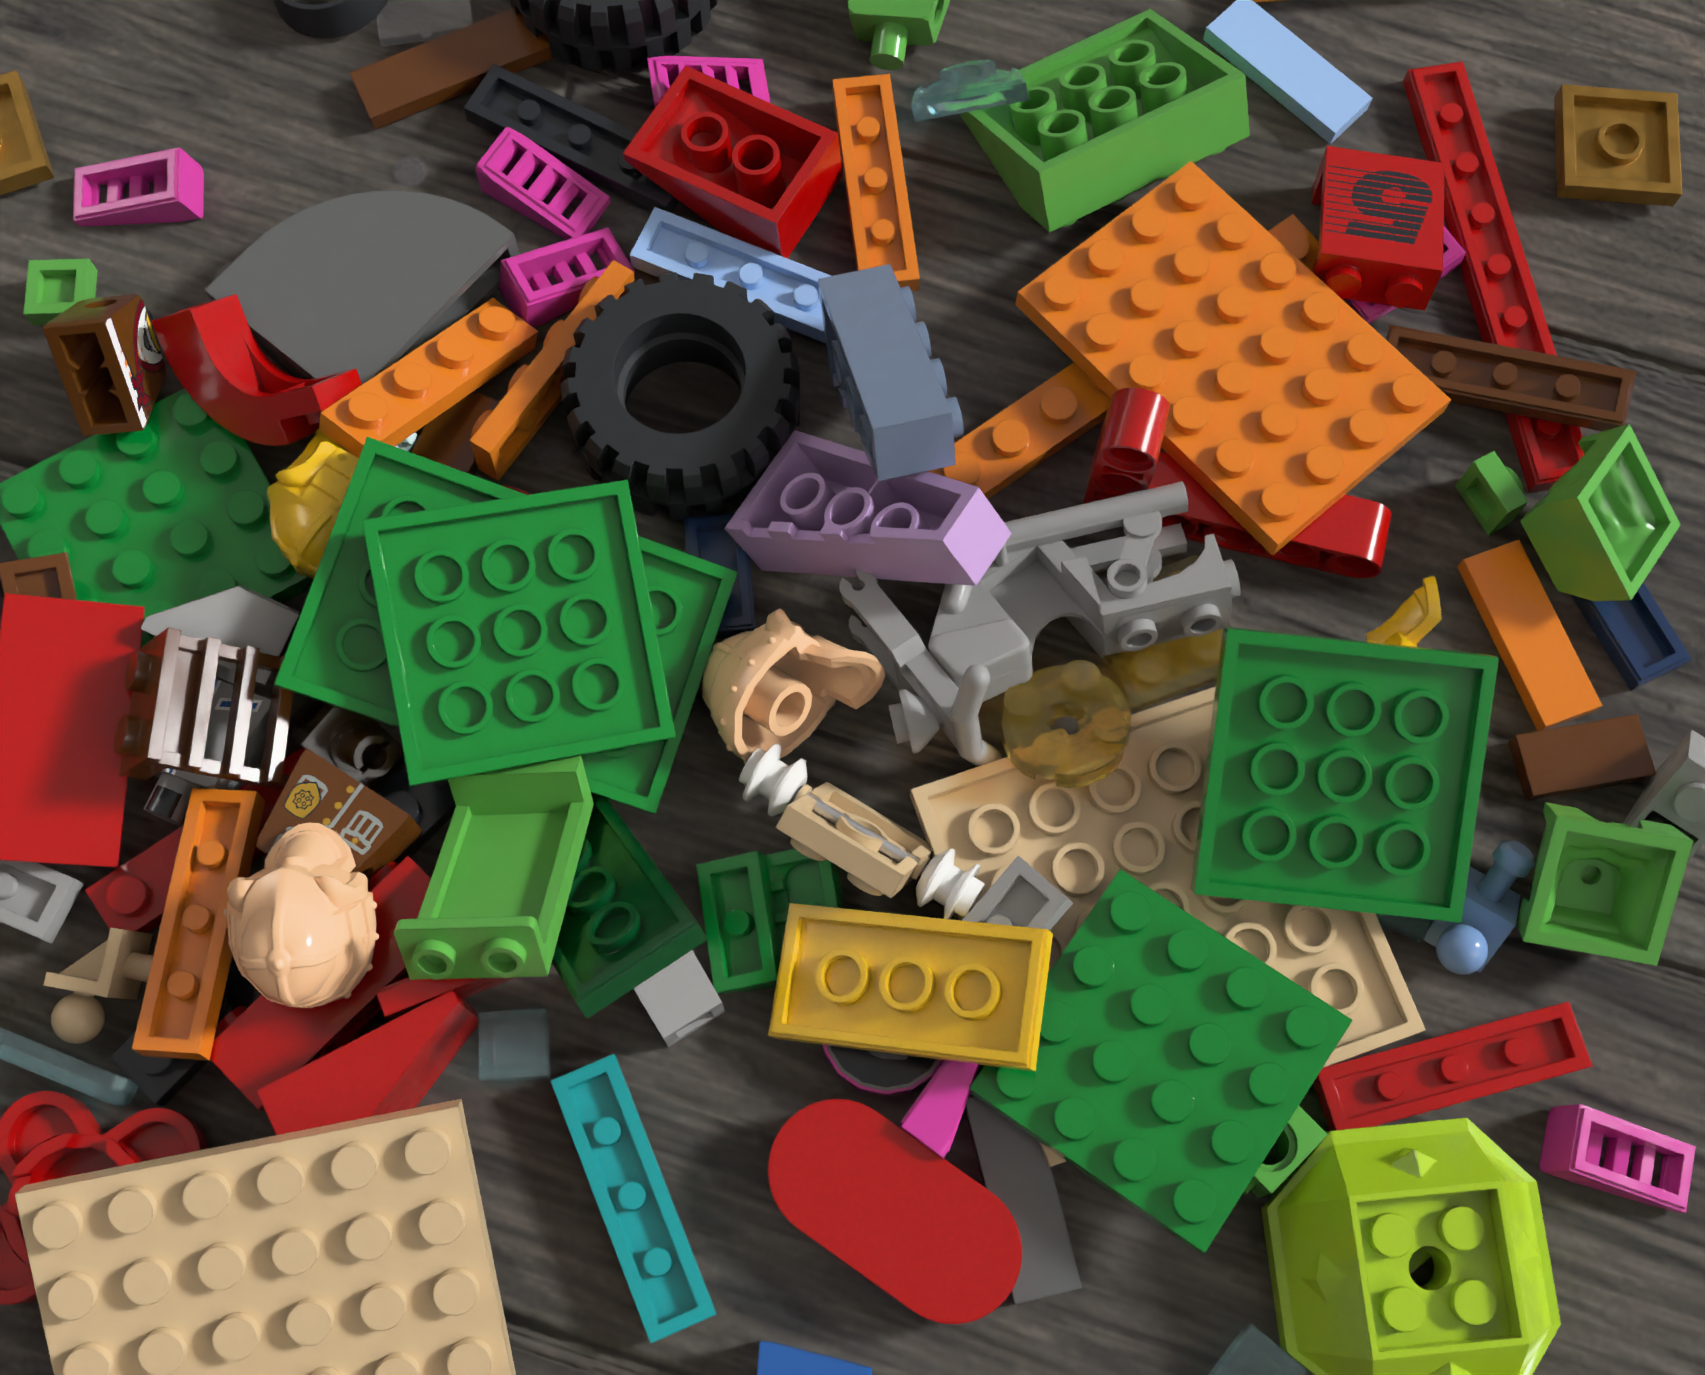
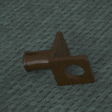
M311 698L289 722L287 739L305 749L308 748L371 790L404 753L402 744L373 719ZM320 708H322L320 712L317 714V716L306 725V723L312 717V715Z

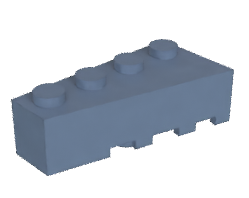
M891 264L818 279L830 379L834 387L840 386L838 388L840 401L844 408H849L851 424L855 433H860L863 450L878 482L956 465L954 438L964 434L960 406L956 397L946 398L947 384L944 369L939 358L931 359V344L924 321L916 323V309L910 287L900 288Z

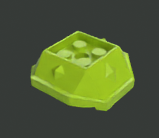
M1468 1118L1325 1131L1328 1135L1302 1161L1288 1176L1282 1186H1279L1261 1207L1280 1349L1313 1375H1533L1561 1325L1537 1181ZM1423 1247L1433 1259L1434 1272L1431 1279L1425 1285L1419 1287L1410 1276L1409 1261L1412 1254Z

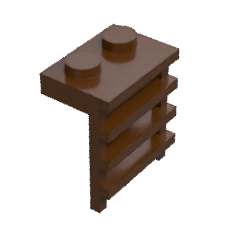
M169 627L140 648L139 651H134L129 658L124 678L125 689L132 691L129 715L124 714L121 717L114 738L115 754L122 755L119 776L147 780L162 770L169 768L283 790L290 775L282 773L293 692L276 687L275 681L285 655L279 657L261 653L260 648L248 645L244 648L221 644V639L209 636L205 639L182 635L181 630ZM218 660L236 664L222 762L204 758ZM257 669L275 672L261 769L244 766Z

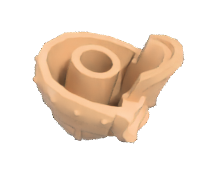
M779 608L768 614L766 624L753 631H745L729 637L721 643L717 642L713 646V651L708 657L703 673L702 699L711 711L710 716L719 730V735L727 745L726 749L732 751L736 756L744 760L746 764L758 748L767 752L776 743L781 745L780 758L787 756L810 737L825 718L827 712L834 706L836 700L854 709H858L870 701L882 687L885 672L875 655L847 649L819 635L811 636L805 633L801 625L790 621L785 612Z
M302 823L287 831L270 850L265 859L264 869L248 878L237 877L232 880L227 889L229 901L227 902V908L223 912L227 917L228 945L241 975L267 1000L289 1007L313 1008L341 998H349L351 991L360 983L366 972L372 970L373 965L371 961L374 954L375 940L379 938V934L376 933L375 908L377 904L373 900V893L368 892V879L366 875L359 871L350 873L356 866L350 847L337 832L320 823Z

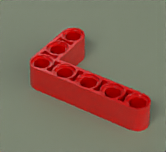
M1135 387L1122 388L1115 391L1112 395L1096 445L1083 504L1183 481L1188 497V511L1162 517V527L1181 523L1187 540L1205 544V535L1214 534L1217 545L1221 548L1351 578H1372L1381 574L1392 514L1386 506L1372 500L1345 494L1272 556L1168 453L1160 452L1170 409L1169 402L1165 397L1156 392Z

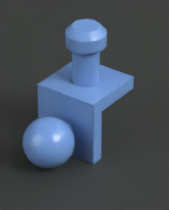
M1500 842L1492 853L1495 862L1485 875L1469 866L1461 923L1432 920L1423 932L1422 939L1436 947L1437 957L1447 970L1462 975L1475 971L1480 973L1516 926L1521 895L1509 888L1517 877H1527L1535 866L1532 852L1520 842Z

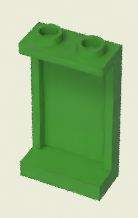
M581 755L448 780L456 808L418 918L399 920L394 931V936L410 980L548 977L594 805Z

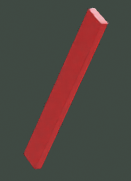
M1463 61L1409 69L1402 82L1426 159L1428 161L1445 163L1444 218L1448 231L1466 252L1459 267L1482 341L1557 356ZM1505 413L1529 493L1549 490L1563 474L1583 457L1584 452L1578 443L1583 437L1580 427Z

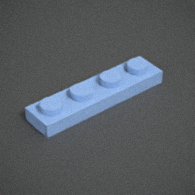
M654 207L630 253L633 268L659 277V274L677 272L678 280H693L694 273L712 275L714 277V285L724 288L727 281H731L747 289V299L750 304L755 299H761L774 311L775 324H782L785 328L826 343L818 279L830 277L831 275Z

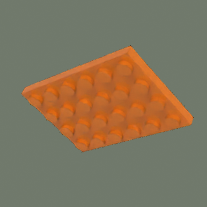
M1192 161L1151 190L1017 293L1015 305L1110 398H1112L1115 391L1132 387L1147 389L1165 397L1169 402L1170 409L1161 447L1272 556L1441 415L1451 401L1444 392Z

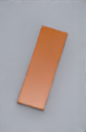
M1520 540L1463 559L1457 568L1537 731L1547 730L1594 713L1603 705Z

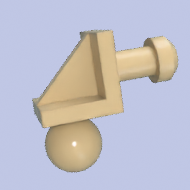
M110 928L107 941L60 973L46 972L44 986L74 991L73 994L62 998L55 1005L51 1014V1026L61 1040L67 1043L81 1044L92 1040L99 1034L104 1025L105 1013L101 1003L94 995L137 1000L141 981H148L153 955H148L153 934Z

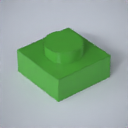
M29 260L24 315L32 325H45L78 301L95 298L98 270L91 260Z
M1495 451L1473 461L1455 485L1488 536L1508 526L1529 502L1523 494V486L1518 475L1511 468L1504 466Z

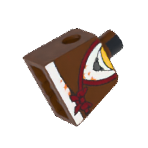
M131 294L78 301L46 323L42 328L83 436L142 431L150 417L166 376V365L151 323L154 318L145 307L144 301L139 295Z

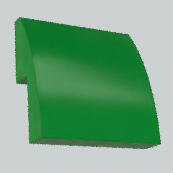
M796 849L768 855L754 851L696 864L706 937L708 939L707 944L713 986L719 995L776 987L789 903L845 909L838 866L827 859L825 861L811 859Z

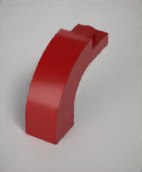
M237 294L198 304L151 321L170 366L193 400L205 413L225 429L254 443L271 446L288 445L316 433L320 425V413L362 385L356 368L312 379L296 378L280 370L266 357L257 344Z

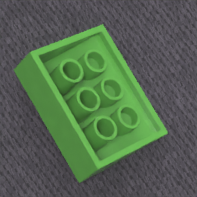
M1151 9L955 100L956 110L1020 207L1049 233L1058 228L1070 226L1079 218L1108 204L1119 202L1129 194L1153 182L1169 178L1190 161L1195 163L1207 156L1221 153L1228 146L1250 136L1245 74Z

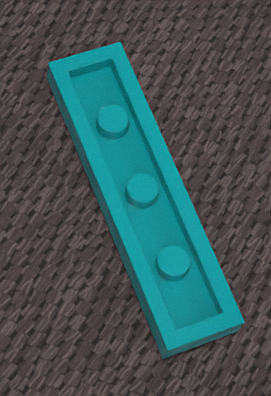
M612 1054L551 1080L552 1087L650 1344L717 1315L617 1057Z

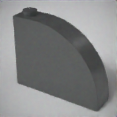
M401 190L370 191L330 199L306 208L283 220L265 232L233 262L222 266L215 274L212 283L205 289V292L211 301L237 294L250 330L260 349L294 377L312 379L356 368L360 380L364 384L483 305L499 289L501 260L519 255L520 252L513 232L487 214L466 204L422 192Z

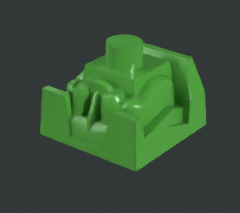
M1630 424L1582 437L1578 443L1584 452L1583 457L1553 484L1548 494L1520 521L1559 592L1592 601L1632 600L1681 525Z
M1545 802L1543 813L1546 827L1534 868L1530 899L1523 898L1516 923L1522 940L1529 943L1657 966L1693 840L1669 824L1639 819L1637 827H1631L1624 823H1606L1598 821L1578 808Z

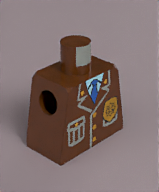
M306 748L259 834L256 847L268 855L278 840L298 824L320 823L337 832L350 847L356 864L350 873L359 871L366 875L369 882L382 867L394 862L419 837L423 830L408 813Z

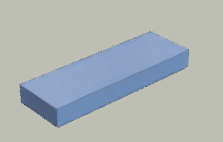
M1236 0L1206 27L1203 37L1206 43L1329 144L1335 141L1368 110L1373 99L1370 95L1253 0Z

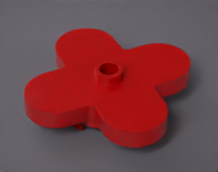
M38 1091L23 1096L14 1102L0 1119V1167L12 1185L8 1202L0 1206V1305H21L37 1300L15 1193L27 1184L208 1149L205 1135L199 1125L185 1114L165 1108H150L133 1114L107 1133H104L89 1108L83 1102L70 1095L55 1091Z

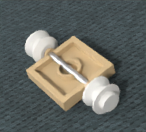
M778 743L774 744L767 752L758 748L748 759L739 777V782L746 785L743 800L748 802L760 794L769 799V816L773 817L784 812L776 828L792 838L790 841L791 845L801 854L818 861H825L826 859L849 872L847 878L854 886L875 896L885 894L892 898L913 879L917 880L921 876L916 886L917 906L922 907L935 900L944 906L943 919H951L954 913L964 918L977 902L985 887V883L976 879L981 865L976 864L967 871L961 870L954 865L955 850L952 848L936 854L930 861L932 849L928 842L829 782H825L812 790V787L806 784V760L801 758L790 766L780 761L781 745Z

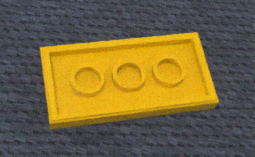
M789 903L768 1036L781 1040L1036 1071L1053 933L1048 929Z

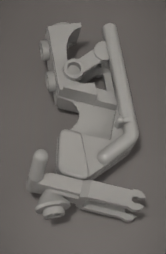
M1183 481L1004 522L1012 534L977 586L945 584L928 643L929 652L919 634L879 587L872 573L855 570L861 587H864L860 591L854 590L852 584L842 577L839 590L844 603L852 607L867 625V627H863L861 621L851 615L849 619L850 633L853 639L861 643L869 654L877 657L884 668L885 674L899 691L901 703L888 705L897 744L910 741L913 754L918 753L941 729L956 747L959 755L977 767L1002 759L1000 752L996 748L982 740L978 718L982 702L1030 680L1033 674L1032 651L1035 640L1050 621L1059 617H1066L1101 658H1103V655L1106 656L1123 651H1138L1154 644L1189 636H1204L1215 630L1223 629V627H1229L1232 599L1240 597L1241 594L1240 582L1233 560L1223 561L1214 534L1205 535V549L1195 563L1178 574L1153 582L1154 578L1161 571L1163 557L1187 552V541L1181 523L1162 527V517L1188 511V497ZM1122 526L1126 535L1075 548H1069L1063 542L1065 539ZM1108 570V588L1096 573Z

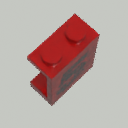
M1326 146L1312 186L1311 204L1321 206L1319 252L1312 272L1341 299L1425 311L1443 272L1445 163Z

